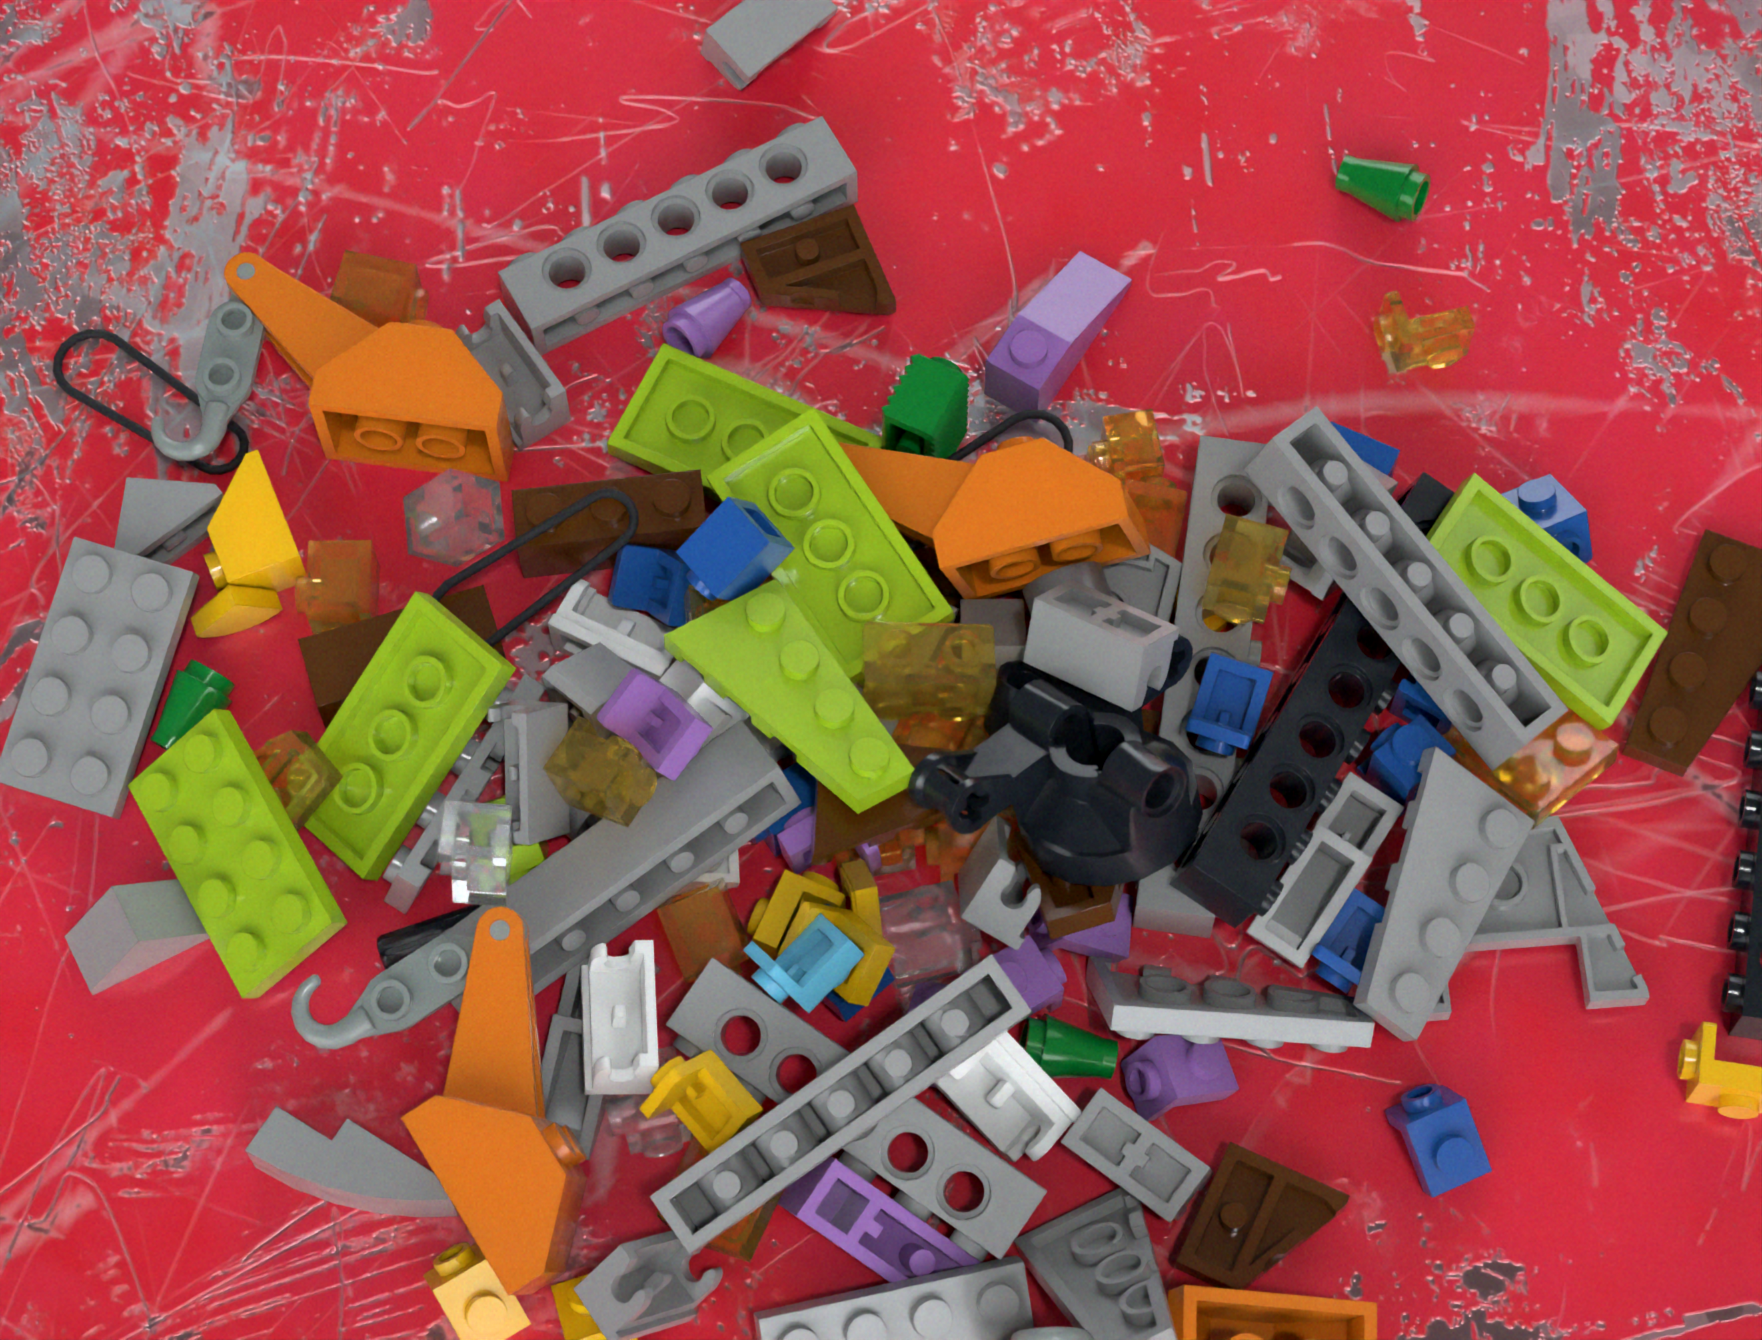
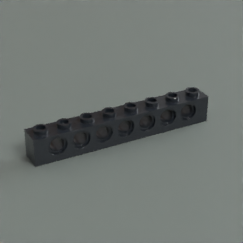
M1423 472L1398 496L1396 502L1426 537L1454 495V492ZM1342 591L1169 883L1234 929L1254 913L1263 917L1276 902L1284 887V884L1276 878L1284 864L1288 863L1292 866L1309 845L1313 832L1308 830L1306 826L1314 812H1317L1319 815L1323 814L1337 796L1342 786V782L1335 778L1343 762L1350 765L1367 744L1371 732L1363 728L1371 713L1378 716L1389 704L1399 687V683L1394 681L1392 677L1400 664L1406 667L1344 591ZM1357 642L1368 648L1372 658L1366 656L1360 650ZM1329 690L1335 692L1342 699L1344 707L1339 706L1333 701ZM1299 739L1307 741L1313 747L1316 757L1305 752ZM1270 788L1282 794L1286 800L1287 808L1280 806L1273 799ZM1240 838L1247 840L1254 846L1258 859H1254L1245 853L1241 846Z

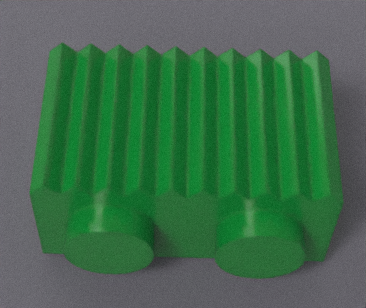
M921 354L910 356V365L905 366V375L899 376V385L893 386V395L887 397V405L882 407V449L946 459L956 452L968 430L966 428L968 425L966 423L968 420L967 410L969 408L967 406L969 403L967 401L969 398L967 394L969 392L968 382L970 380L956 364L942 357L928 358Z

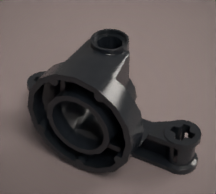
M1178 635V639L1173 644L1169 670L1162 688L1156 690L1147 686L1142 706L1133 712L1068 682L1063 683L1058 688L1043 679L1033 680L1025 684L1011 702L1008 712L1009 723L973 750L937 751L926 756L911 774L908 785L909 796L917 805L925 809L935 808L945 815V821L948 826L962 835L972 834L979 830L989 820L1012 804L1019 824L1025 852L1043 872L1071 884L1108 887L1144 879L1174 863L1195 840L1203 816L1198 784L1192 761L1173 741L1144 730L1142 707L1168 688L1176 685L1184 677L1193 656V647L1190 641L1182 635ZM941 770V771L944 772L945 774H944V775H941V774L938 773V771ZM964 810V811H966L968 814H967V815H964V814L961 813V812Z

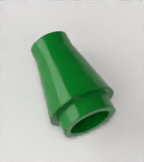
M1347 155L1338 170L1335 186L1337 190L1349 193L1396 222L1401 221L1402 218L1415 221L1427 200L1431 177L1429 174L1419 172L1417 164L1361 159Z
M191 659L184 671H176L158 726L150 740L163 749L168 750L213 709L226 710L232 703L228 696L235 684L211 668Z
M1046 1013L1043 1014L1041 1019L1027 1017L1019 1040V1045L1050 1078L1098 1077L1111 1080L1114 1074L1118 1056L1117 1040L1100 1037Z

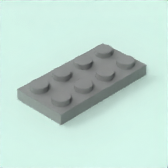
M74 537L0 757V783L120 820L129 792L127 785L133 780L197 587L199 575L185 569Z

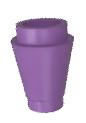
M727 278L722 283L672 308L668 313V320L662 325L663 336L667 344L698 358L711 357L743 316L744 312L752 305L750 294L739 281L734 278Z

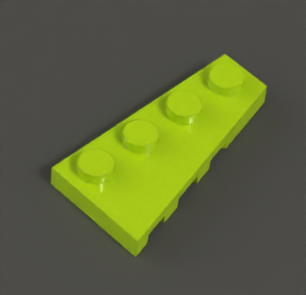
M777 578L664 634V647L666 651L679 662L686 660L703 674L704 683L724 699L728 696L751 715V723L770 739L773 736L778 738L797 755V762L857 814L908 788L914 767Z

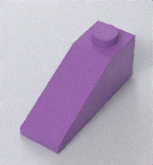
M1079 251L1018 313L986 359L984 394L1017 413L1025 410L1046 411L1131 287L1132 279ZM1029 419L1035 422L1036 424L1039 421V419Z
M829 1157L788 1186L776 1202L890 1283L981 1263L833 1157Z

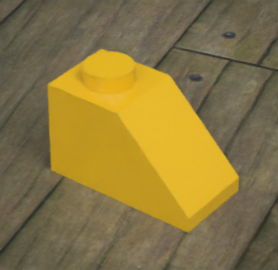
M257 449L246 453L207 527L215 551L205 554L204 558L217 590L225 588L227 585L270 589L279 592L309 580L259 451Z

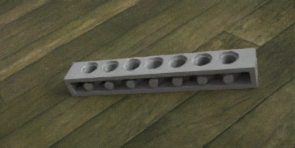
M1200 435L1182 559L1183 565L1174 625L1180 627L1179 634L1190 641L1193 647V656L1184 677L1176 685L1164 691L1158 735L1173 741L1192 761L1199 793L1206 796L1212 804L1211 807L1203 810L1196 838L1243 758L1236 757L1237 746L1233 756H1228L1210 750L1197 749L1188 741L1189 737L1196 734L1185 730L1188 717L1192 713L1200 688L1196 679L1204 675L1212 651L1260 666L1262 641L1251 640L1253 620H1265L1270 583L1258 582L1260 562L1272 564L1277 526L1265 525L1267 506L1273 505L1244 471L1246 466L1266 444ZM1234 504L1244 508L1248 514L1242 517H1231L1223 513L1220 508L1224 505ZM1218 561H1230L1235 563L1241 571L1236 574H1223L1218 572L1212 564ZM1212 615L1225 616L1229 619L1234 629L1228 632H1215L1209 629L1203 620ZM1194 841L1188 846V848L1184 852L1188 853ZM1174 863L1139 880L1132 927L1210 938L1214 919L1217 916L1169 884L1178 870Z

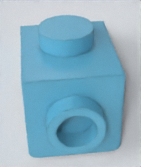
M821 913L775 961L753 941L743 949L760 966L751 977L771 997L781 1004L790 995L808 1013L832 989L845 981L851 969L865 955Z

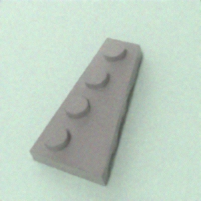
M524 674L515 690L513 691L505 686L493 705L505 703L506 700L510 699L540 701L546 687ZM488 713L484 717L486 720H488ZM504 720L491 722L493 724L481 743L472 738L469 740L450 771L459 776L447 796L436 791L416 823L425 829L413 850L403 844L385 871L382 878L392 883L384 902L405 915L467 818L471 808L475 805L504 759Z
M1436 746L1424 749L1417 770V772L1422 773L1416 799L1408 803L1402 828L1406 829L1407 832L1398 863L1391 865L1385 890L1390 891L1382 922L1374 926L1353 1003L1354 1006L1403 1042L1418 1039L1535 823L1528 815Z
M1089 956L1085 980L1110 1030H1115L1118 1034L1127 1038L1146 1040L1153 1038L1155 1033L1175 1034L1199 1044H1213L1218 1042L1219 1038L1245 1039L1248 1043L1262 1048H1279L1283 1046L1284 1042L1307 1043L1315 1049L1331 1053L1345 1052L1348 1046L1371 1048L1375 1023L1371 1017L1353 1005L1355 997L1275 984L1268 988L1267 996L1257 994L1252 986L1237 981V978L1211 975L1210 980L1206 981L1204 986L1190 984L1183 979L1171 976L1172 968L1144 964L1143 976L1110 971L1112 963L1110 958Z
M1122 1187L1014 1240L1024 1265L1074 1328L1087 1330L1091 1333L1094 1340H1178L1141 1201Z
M1017 1255L753 1313L758 1340H1009L1015 1332L1034 1328L1024 1261Z

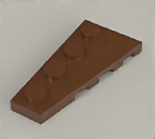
M1705 529L1669 624L1668 634L1662 643L1622 755L1681 777L1685 775L1727 716L1731 707L1749 685L1754 672L1759 671L1762 665V549Z

